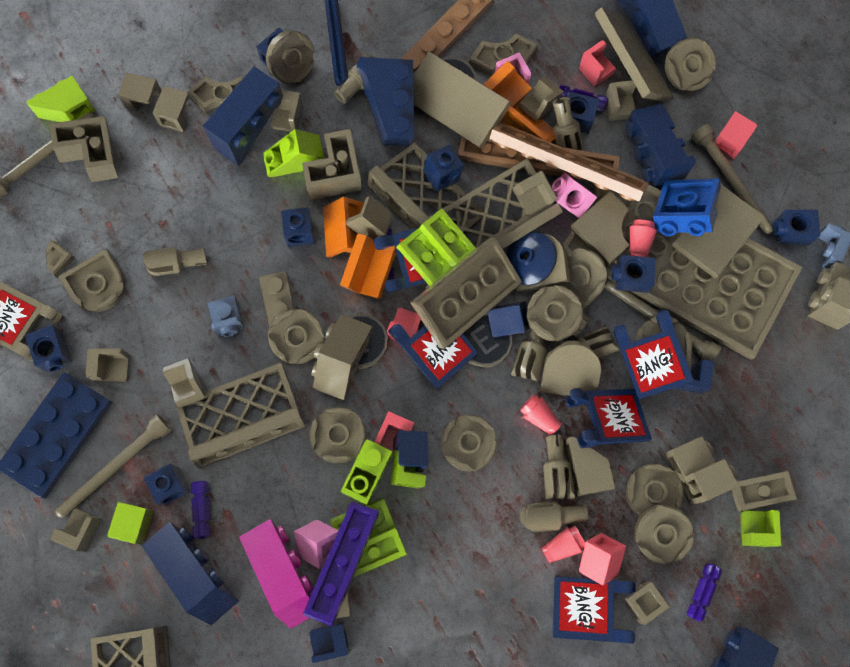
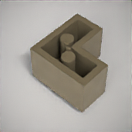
M105 116L49 124L52 146L60 163L84 159L85 169L91 182L118 178L110 130Z
M346 129L325 133L324 137L329 158L302 163L310 200L362 191L351 130Z
M835 262L828 269L824 268L819 274L817 283L820 285L808 302V306L811 308L807 317L839 330L850 323V267Z
M343 314L340 315L336 324H330L325 337L326 341L318 344L314 354V358H317L311 373L312 376H315L314 389L342 400L345 399L355 381L358 363L369 344L372 326Z
M702 436L664 453L672 470L683 484L684 494L690 506L708 501L739 487L736 481L738 479L737 473L733 466L727 464L725 459L715 462L713 458L714 450L708 441H704Z

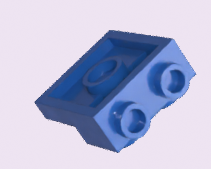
M720 178L665 180L653 215L657 233H662L665 236H673L676 233H689L693 236H701L704 232H713L717 217L716 203L721 189Z

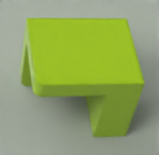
M398 449L395 450L390 485L416 489L425 487L426 475L416 472V467L400 466L398 464Z
M118 502L108 531V537L143 545L154 511Z
M779 510L741 511L742 546H781Z

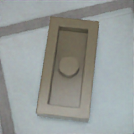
M286 271L259 277L269 327L280 313L289 309H295Z
M789 471L738 481L739 487L732 489L738 512L797 499Z

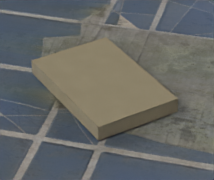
M721 185L716 203L717 217L713 232H704L701 236L681 233L671 245L715 279L765 218L764 215L723 185Z

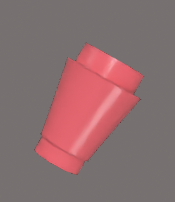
M634 220L633 226H630V256H648L657 233L654 222Z
M534 394L520 408V411L524 414L523 418L547 432L550 436L562 425L543 397L539 398Z
M567 526L541 549L548 562L552 563L553 561L582 553L581 550L585 547V542L576 526L570 529Z

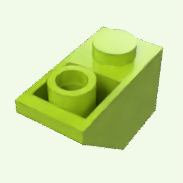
M73 76L60 80L56 85L44 92L37 93L33 98L26 101L38 118L57 122L78 120L87 112H96Z
M297 129L291 131L263 153L268 177L303 171L302 163L325 159L320 135Z
M366 439L340 492L367 505L389 466L393 452Z

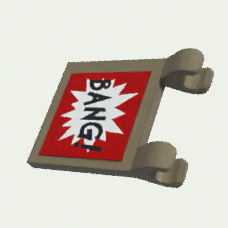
M0 282V344L33 362L29 346L23 344L26 339L25 335L30 333L40 316L58 324L63 315L52 307Z

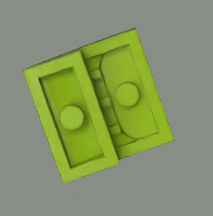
M442 208L397 246V249L429 286L434 284L476 249Z
M383 497L364 505L378 510L379 517L354 577L407 555ZM346 513L330 519L331 526L339 530Z

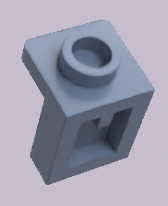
M827 224L820 231L818 238L828 243L822 253V256L825 257L822 267L828 269L835 262H843L850 245V233L839 225Z
M234 295L208 303L213 322L211 324L212 330L217 336L229 337L237 334V330L244 329Z

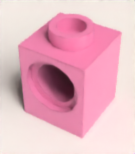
M566 172L557 178L551 187L557 197L556 202L578 218L588 210L597 198L589 189ZM571 191H573L572 195L569 196V197H567L568 194H569Z

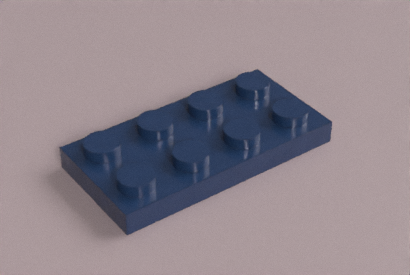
M63 372L0 460V472L39 497L46 499L113 402Z

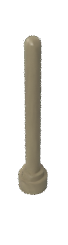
M87 112L79 119L94 118L95 115ZM52 140L4 176H0V199L8 194L7 191L11 188L9 185L54 152Z
M709 123L703 125L691 137L697 145L700 144L701 147L707 149L740 199L765 216L759 226L764 233L770 234L773 231V225L715 143V131Z
M607 280L606 290L649 319L656 317L658 313L656 309L629 291L615 290V282ZM690 333L692 348L697 350L696 354L700 356L699 359L713 361L722 347L713 341L711 343L707 340L703 342Z
M154 415L148 421L149 424L145 427L146 431L56 509V515L60 518L68 515L154 438L156 440L160 437L164 438L172 431L168 423L160 415Z

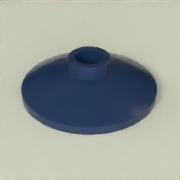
M530 232L513 242L506 254L522 280L521 284L527 286L536 285L544 281L553 271L557 259L555 245L550 238L539 232ZM529 252V258L524 260L525 255Z

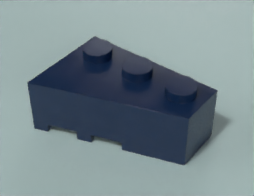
M619 0L651 57L671 49L678 41L687 39L673 0Z
M360 57L356 68L361 76L365 88L364 92L369 100L373 112L372 116L382 145L409 146L414 140L413 60Z
M254 66L203 125L214 149L238 166L274 110L281 104L283 93L277 81Z
M662 103L633 110L626 122L627 135L632 137L635 145L634 153L636 159L640 160L643 166L644 181L659 190L662 189L665 180H684L696 163L693 156L687 157L682 147H685L686 143L683 138L677 139L672 129H675V125Z
M169 522L141 546L186 613L209 625H213L239 601L226 586L222 576L208 563L209 558L199 547L196 548L191 542L194 540L192 534L184 526L178 528Z
M736 627L735 630L732 629L726 636L724 641L726 647L722 655L715 658L711 667H772L779 648L748 628Z

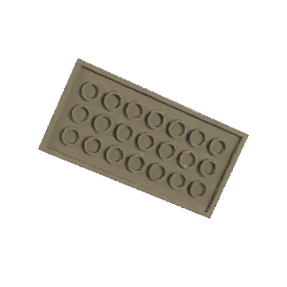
M618 168L619 171L631 175L628 172ZM649 184L640 201H630L622 198L618 192L603 190L597 187L594 192L597 198L588 210L611 191L629 209L622 223L623 236L629 245L630 226H633L634 220L654 222L653 215L661 190ZM571 230L563 244L566 251L577 248L593 251L573 230ZM656 233L647 256L648 258H656L655 285L648 293L629 292L662 311L668 310L671 316L753 360L803 267L748 238L715 279L671 246L681 233H676L673 236ZM630 246L609 266L605 263L608 273L607 280L616 283L611 278L613 264H617L622 255L630 256ZM627 270V274L630 277L638 278L634 270Z

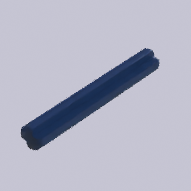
M325 0L335 84L341 86L348 79L339 3L338 0Z

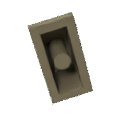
M574 436L568 437L564 441L568 461L572 464L576 497L615 489L614 483H617V474L614 466H610L609 460L590 447L580 448L577 438Z

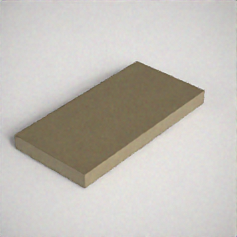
M603 7L595 12L597 20L642 98L668 102L674 97L645 49L627 15Z
M431 52L427 53L413 75L414 105L481 149H483L490 138L492 129L500 123L512 105L502 96Z
M490 237L410 303L439 348L445 349L520 285L522 280L496 237Z

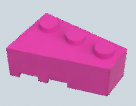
M269 519L239 537L274 615L290 629L309 619L303 612L314 588L307 575L303 576L299 568L302 564L294 550L290 551L287 545L290 539L283 526L277 527Z

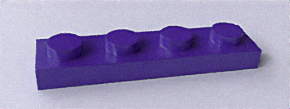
M351 501L303 612L305 616L333 627L379 517L378 510Z

